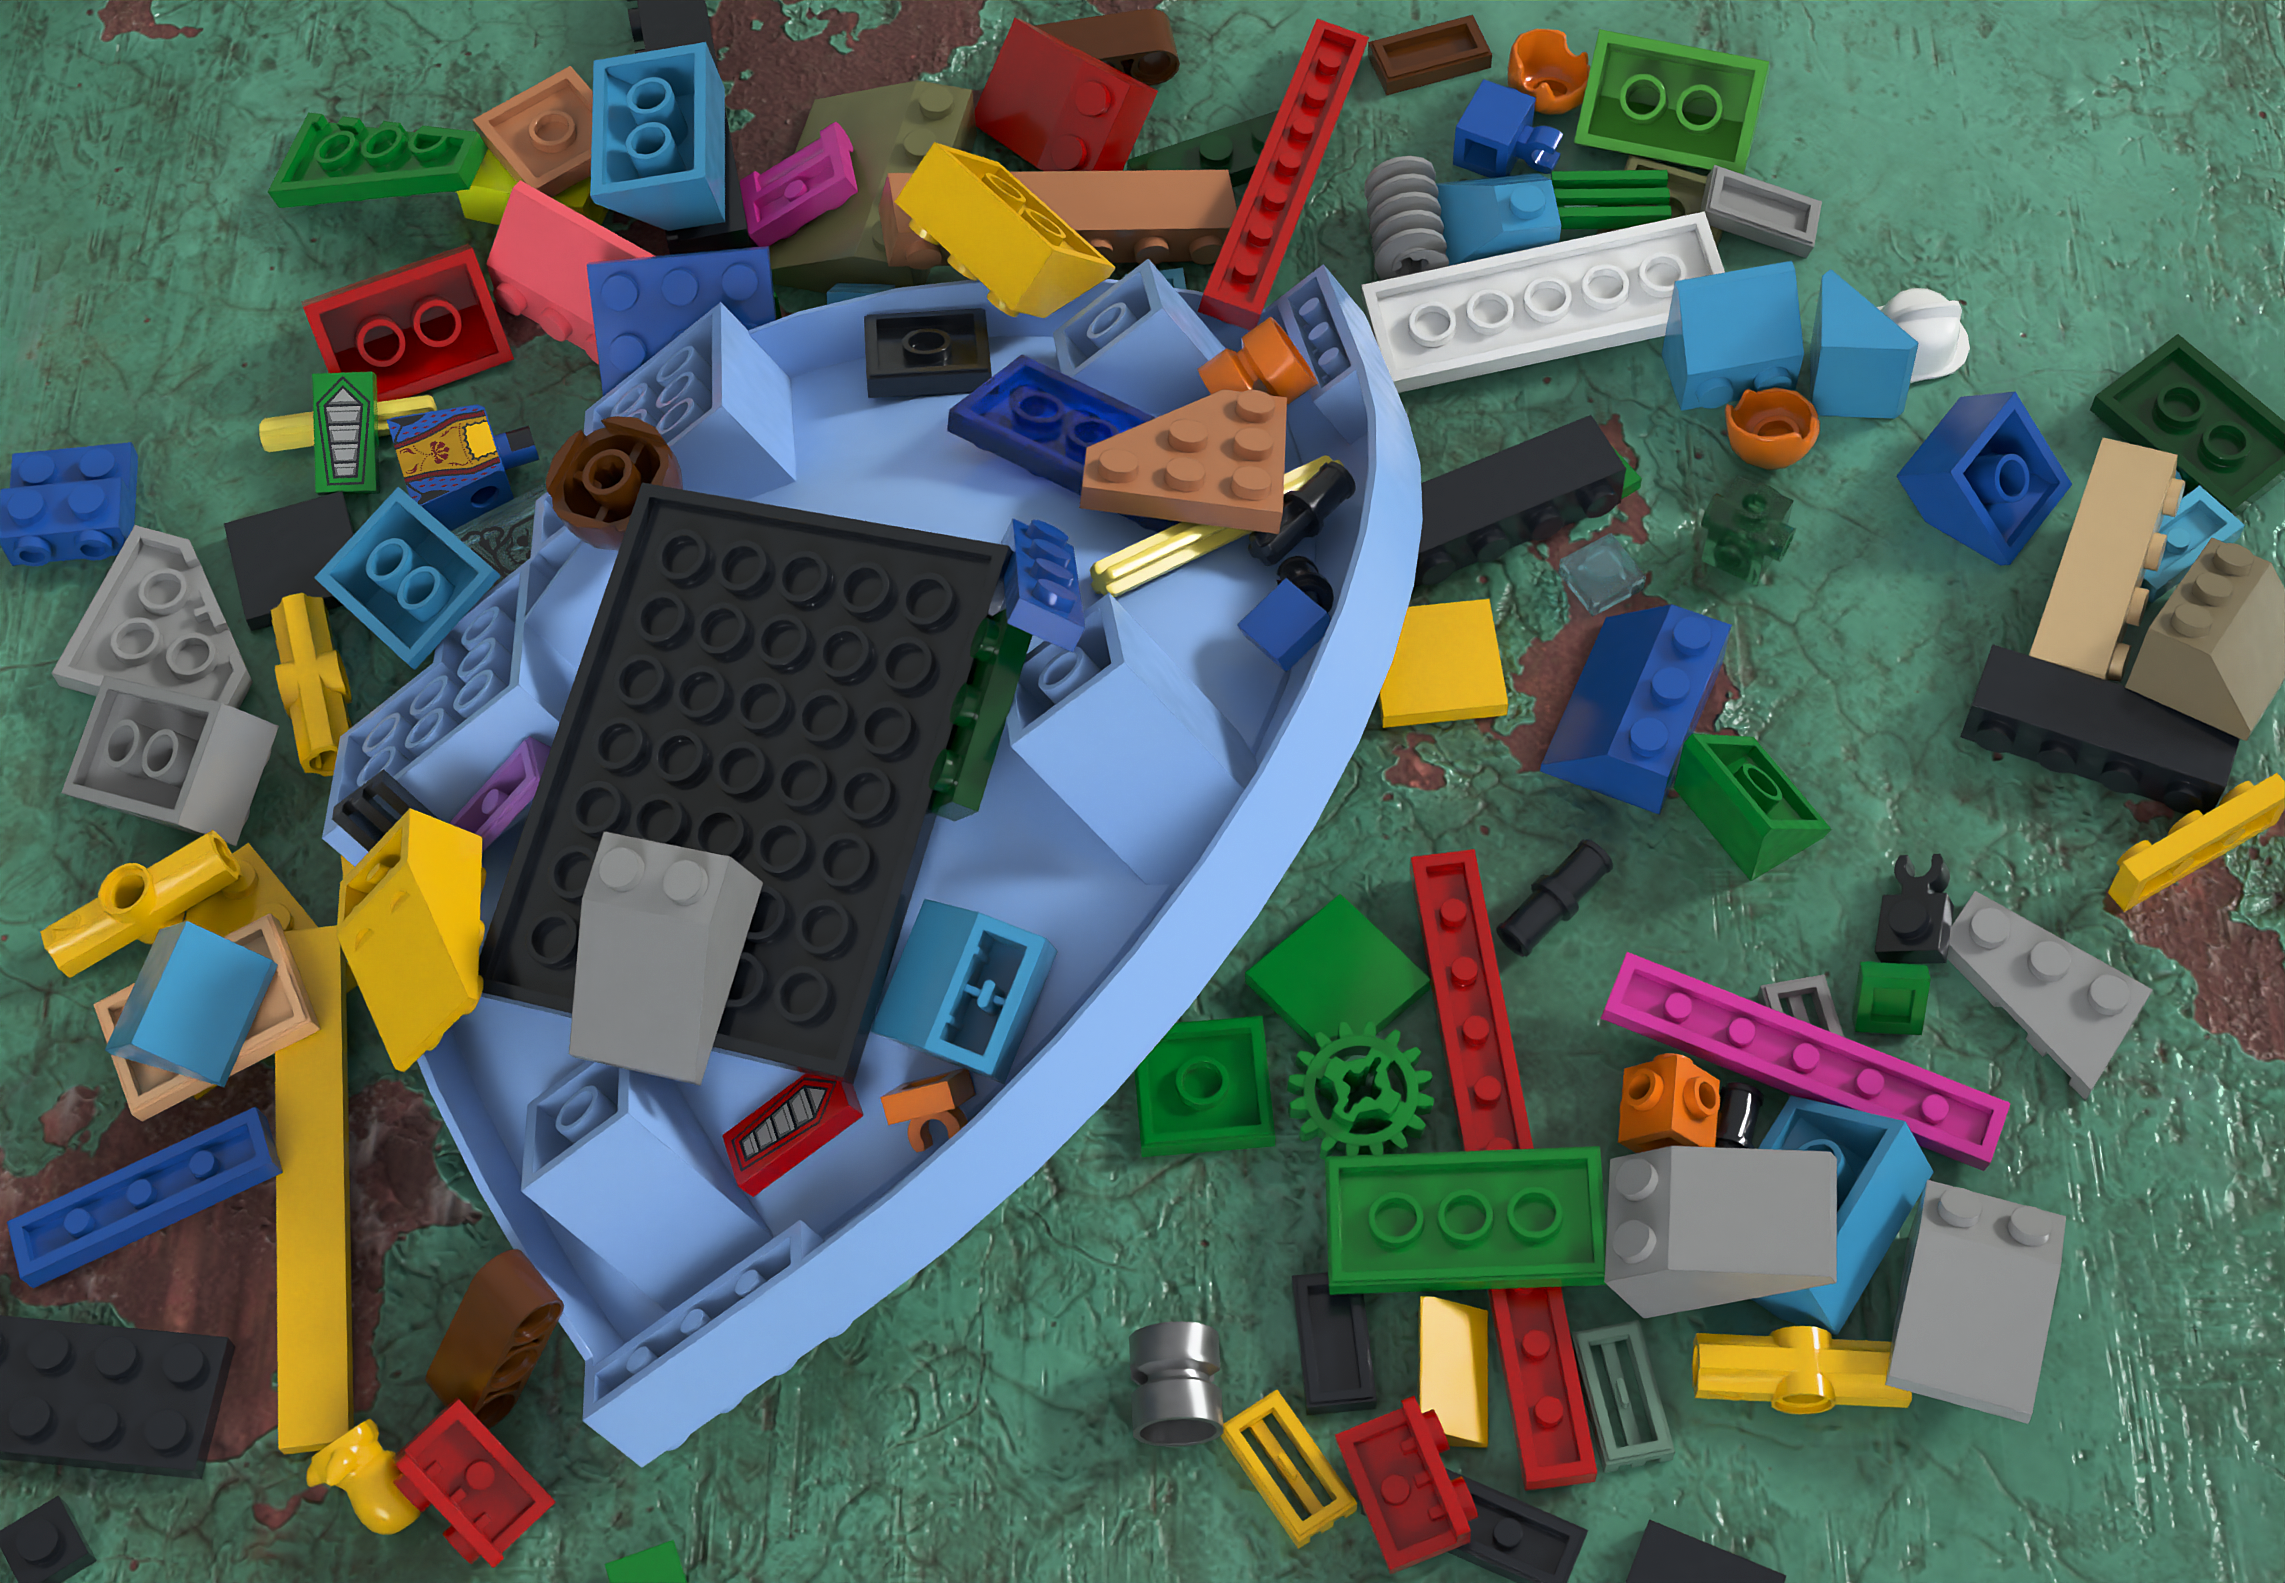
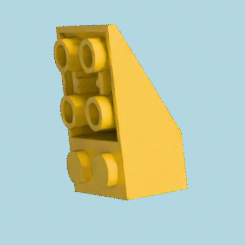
M411 808L340 882L336 935L393 1066L401 1072H405L427 1050H433L439 1044L443 1034L463 1014H470L478 1004L483 990V978L481 975H478L479 948L485 933L484 922L480 920L481 893L486 882V870L482 867V837Z

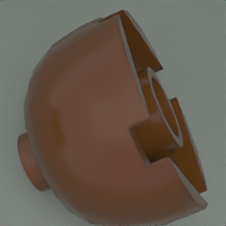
M613 416L601 420L605 428L595 430L587 436L582 430H579L566 440L552 459L546 477V489L552 497V508L570 532L595 548L619 551L641 484L648 483L683 490V482L678 460L656 427L636 417Z

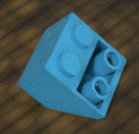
M924 899L871 1032L1005 1084L1058 950L1045 937L985 914Z

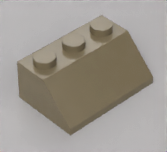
M2211 538L2148 628L2125 688L2247 741L2285 681V588L2271 562L2253 555L2247 548L2241 545L2224 543Z

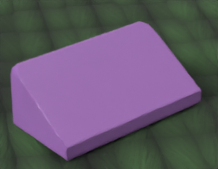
M531 736L527 740L525 739L449 824L481 836L483 853L534 798L551 747Z

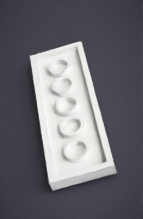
M1704 211L1361 285V291L1368 323L1398 393L1665 336L1675 281L1725 273Z

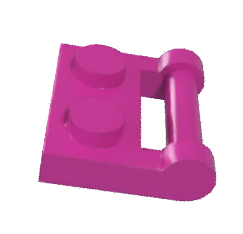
M837 122L821 130V138L764 173L759 174L754 171L740 180L748 233L759 247L770 246L780 239L791 237L801 226L828 210L837 209L849 197L858 192L850 153L853 152V146L848 135Z

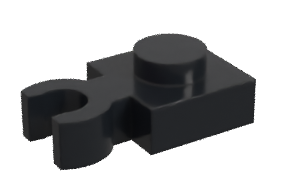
M1933 854L1930 870L1923 876L1914 877L1915 867L1908 855H1900L1895 863L1894 873L1902 887L1901 894L1883 895L1874 952L1881 963H1946L1954 905L1948 894L1943 893L1950 882L1949 868L1941 854Z

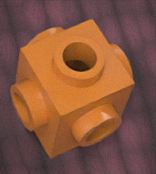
M1674 1053L1660 1054L1655 1056L1650 1062L1624 1068L1622 1099L1619 1109L1618 1143L1635 1153L1669 1146L1715 1147L1717 1114L1720 1107V1080L1694 1065L1690 1058Z

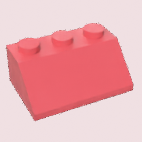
M520 180L512 188L486 265L494 287L493 296L504 310L515 316L522 314L540 324L549 336L557 341L563 342L568 340L585 350L587 355L599 365L587 264L598 261L654 257V255Z

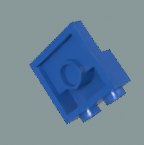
M132 442L12 454L10 488L1 489L0 546L12 566H42L48 562L75 559L102 560L119 554L135 523L138 454Z

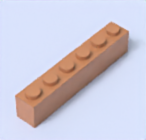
M1228 170L1010 172L1110 263L1137 262L1141 264L1147 259L1154 265L1161 262L1189 261L1202 265L1214 263L1218 259L1237 213ZM888 173L878 207L888 267L909 266L913 269L922 270L934 266H951L947 261L951 254L941 244L934 245L917 235L908 225L912 218L894 202L913 173Z

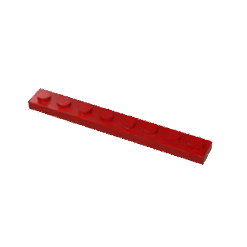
M1316 19L1202 295L1198 308L1199 313L1250 331L1257 327L1369 40L1368 36Z

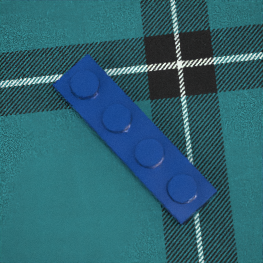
M1012 519L1001 541L1002 545H1008L1013 550L1004 575L1007 623L1073 653L1085 629L1074 546L1067 543L1069 538L1064 532L1046 522L1032 520L1030 525H1026L1016 519Z
M255 1106L7 1221L20 1279L32 1288L38 1287L283 1173L267 1117Z

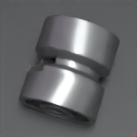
M1183 1321L1152 1324L1135 1330L1129 1336L1131 1380L1140 1385V1387L1131 1394L1133 1437L1146 1444L1166 1447L1191 1446L1217 1439L1224 1433L1222 1391L1218 1386L1211 1383L1214 1381V1374L1220 1370L1218 1332L1204 1324Z

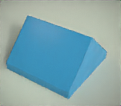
M1831 269L1822 275L1810 345V402L1814 405L1818 416L1895 419L1905 409L1919 343Z
M189 921L160 929L105 1051L111 1055L225 1087L278 964Z

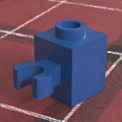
M1483 79L1456 125L1453 165L1488 178L1510 175L1517 160L1520 158L1534 170L1551 174V171L1554 170L1560 159L1561 153L1557 152L1556 149L1563 138V133L1549 126L1533 128L1535 97L1521 93L1514 88L1504 87Z

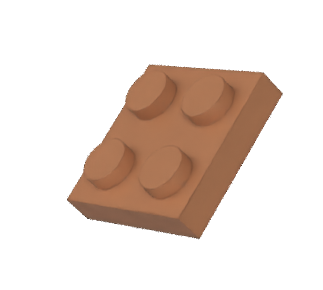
M571 66L473 119L476 132L479 133L488 149L517 183L521 180L552 198L591 176L593 91Z

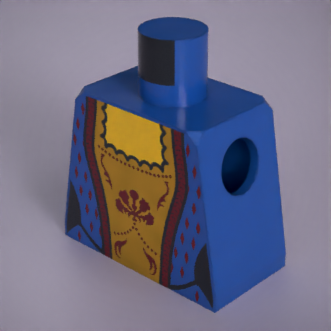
M477 404L387 419L409 496L450 532L509 506L514 500V496L505 470L540 460L529 425L494 436L485 407Z

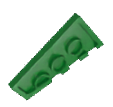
M308 112L268 193L279 208L469 190L488 147L476 131L422 126L416 132L405 131L401 123L383 121L379 128L365 127L360 118L342 116L338 123H331L326 120L323 114Z

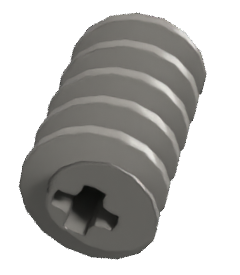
M1402 156L1382 162L1370 172L1365 180L1364 195L1367 200L1366 209L1370 219L1369 231L1372 236V250L1375 255L1374 267L1379 278L1382 280L1449 266V260L1445 254L1447 244L1443 237L1444 225L1440 218L1441 206L1437 200L1439 192L1435 183L1436 172L1432 163L1422 157Z

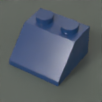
M2016 392L1960 397L1896 476L1926 523L2000 566L2011 564L2072 486L2071 481Z

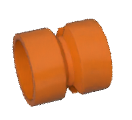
M1269 317L1241 337V350L1236 352L1226 348L1198 368L1199 375L1210 394L1223 389L1240 392L1259 390L1271 396L1286 397L1287 404H1290L1318 384L1316 377L1297 347L1272 317Z

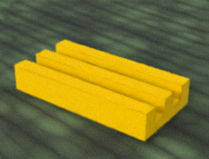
M1278 1390L1273 1391L1223 1424L1224 1433L1220 1437L1298 1549L1309 1543L1310 1537L1319 1531L1322 1534L1333 1527L1334 1521L1344 1516V1518H1347L1357 1511L1358 1503ZM1272 1413L1333 1502L1325 1507L1322 1506L1262 1418ZM1248 1428L1310 1517L1304 1521L1300 1519L1241 1434L1245 1429Z

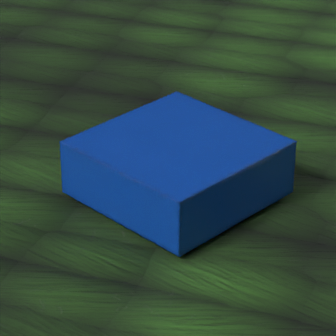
M1285 578L1237 626L1251 643L1287 672L1324 637L1332 618L1328 612Z

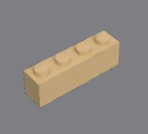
M2102 437L2029 656L2107 681H2122L2131 652V645L2122 642L2128 624L2138 627L2141 624L2150 590L2140 587L2146 569L2157 572L2160 567L2166 547L2167 535L2159 533V529L2164 515L2176 516L2185 487L2184 480L2175 478L2178 455Z

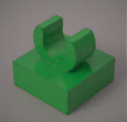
M1860 962L1852 1013L1855 1032L1922 1035L1931 981L1928 966L1908 963Z

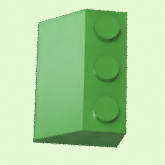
M1599 29L1574 144L1710 171L1714 165L1744 175L1770 71L1769 61Z

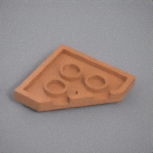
M1223 389L1087 447L1079 508L1279 534L1283 515L1287 398L1271 396L1259 390L1240 392Z

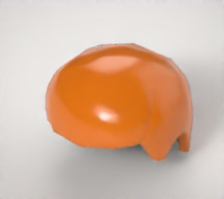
M1536 28L1519 34L1511 46L1507 67L1508 87L1535 97L1534 111L1548 115L1564 114L1583 103L1590 72L1587 52H1582L1580 55L1573 54L1568 49L1565 33L1559 30Z
M1777 387L1757 392L1746 389L1739 403L1734 408L1733 405L1729 404L1725 407V422L1732 451L1747 464L1769 471L1786 468L1802 459L1814 446L1820 433V420L1814 405L1798 391Z

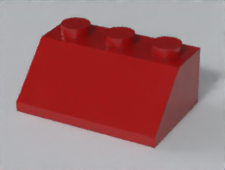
M468 244L301 301L328 373H375L377 376V402L407 398L514 360L473 248Z

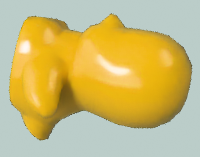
M370 1418L312 1456V1462L307 1469L306 1481L310 1487L324 1483L330 1487L335 1485L344 1489L348 1494L356 1515L369 1530L381 1535H392L412 1524L420 1517L421 1512L393 1483L402 1473L394 1464L393 1456L396 1453L390 1450H383L378 1442L379 1430L377 1424Z

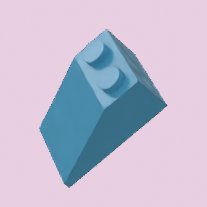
M397 487L314 578L402 660L416 670L501 575L400 487Z

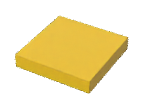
M1490 599L1411 606L1407 608L1394 658L1378 695L1383 728L1507 715L1509 704Z

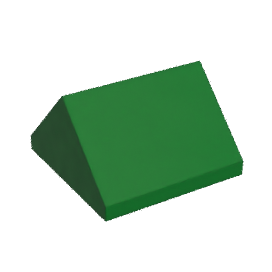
M1691 734L1683 743L1673 788L1750 881L1823 839L1832 830L1754 737Z

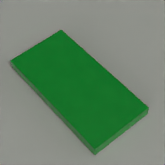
M1600 1146L1325 1157L1330 1295L1607 1285L1604 1282L1606 1221Z

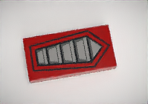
M805 1073L724 1133L722 1137L737 1186L754 1197L864 1115L853 1084Z

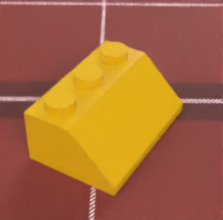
M936 142L932 144L894 201L912 218L908 225L917 235L934 245L941 244L951 254L947 259L948 263L963 276L974 281L979 279L990 290L987 294V299L999 310L1012 317H1017L1019 313L1046 318L1109 278L1116 268L999 162Z

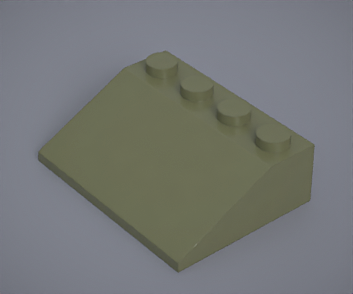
M916 80L815 99L795 153L821 138L820 131L837 122L844 129L853 146V152L850 153L858 192L849 197L837 209L828 210L801 226L791 237L780 239L769 246L773 284L825 294L837 283L895 285V288L925 285L931 268L919 270L909 266L888 267L878 207L887 174L914 173L934 142L971 153L977 136L972 90Z

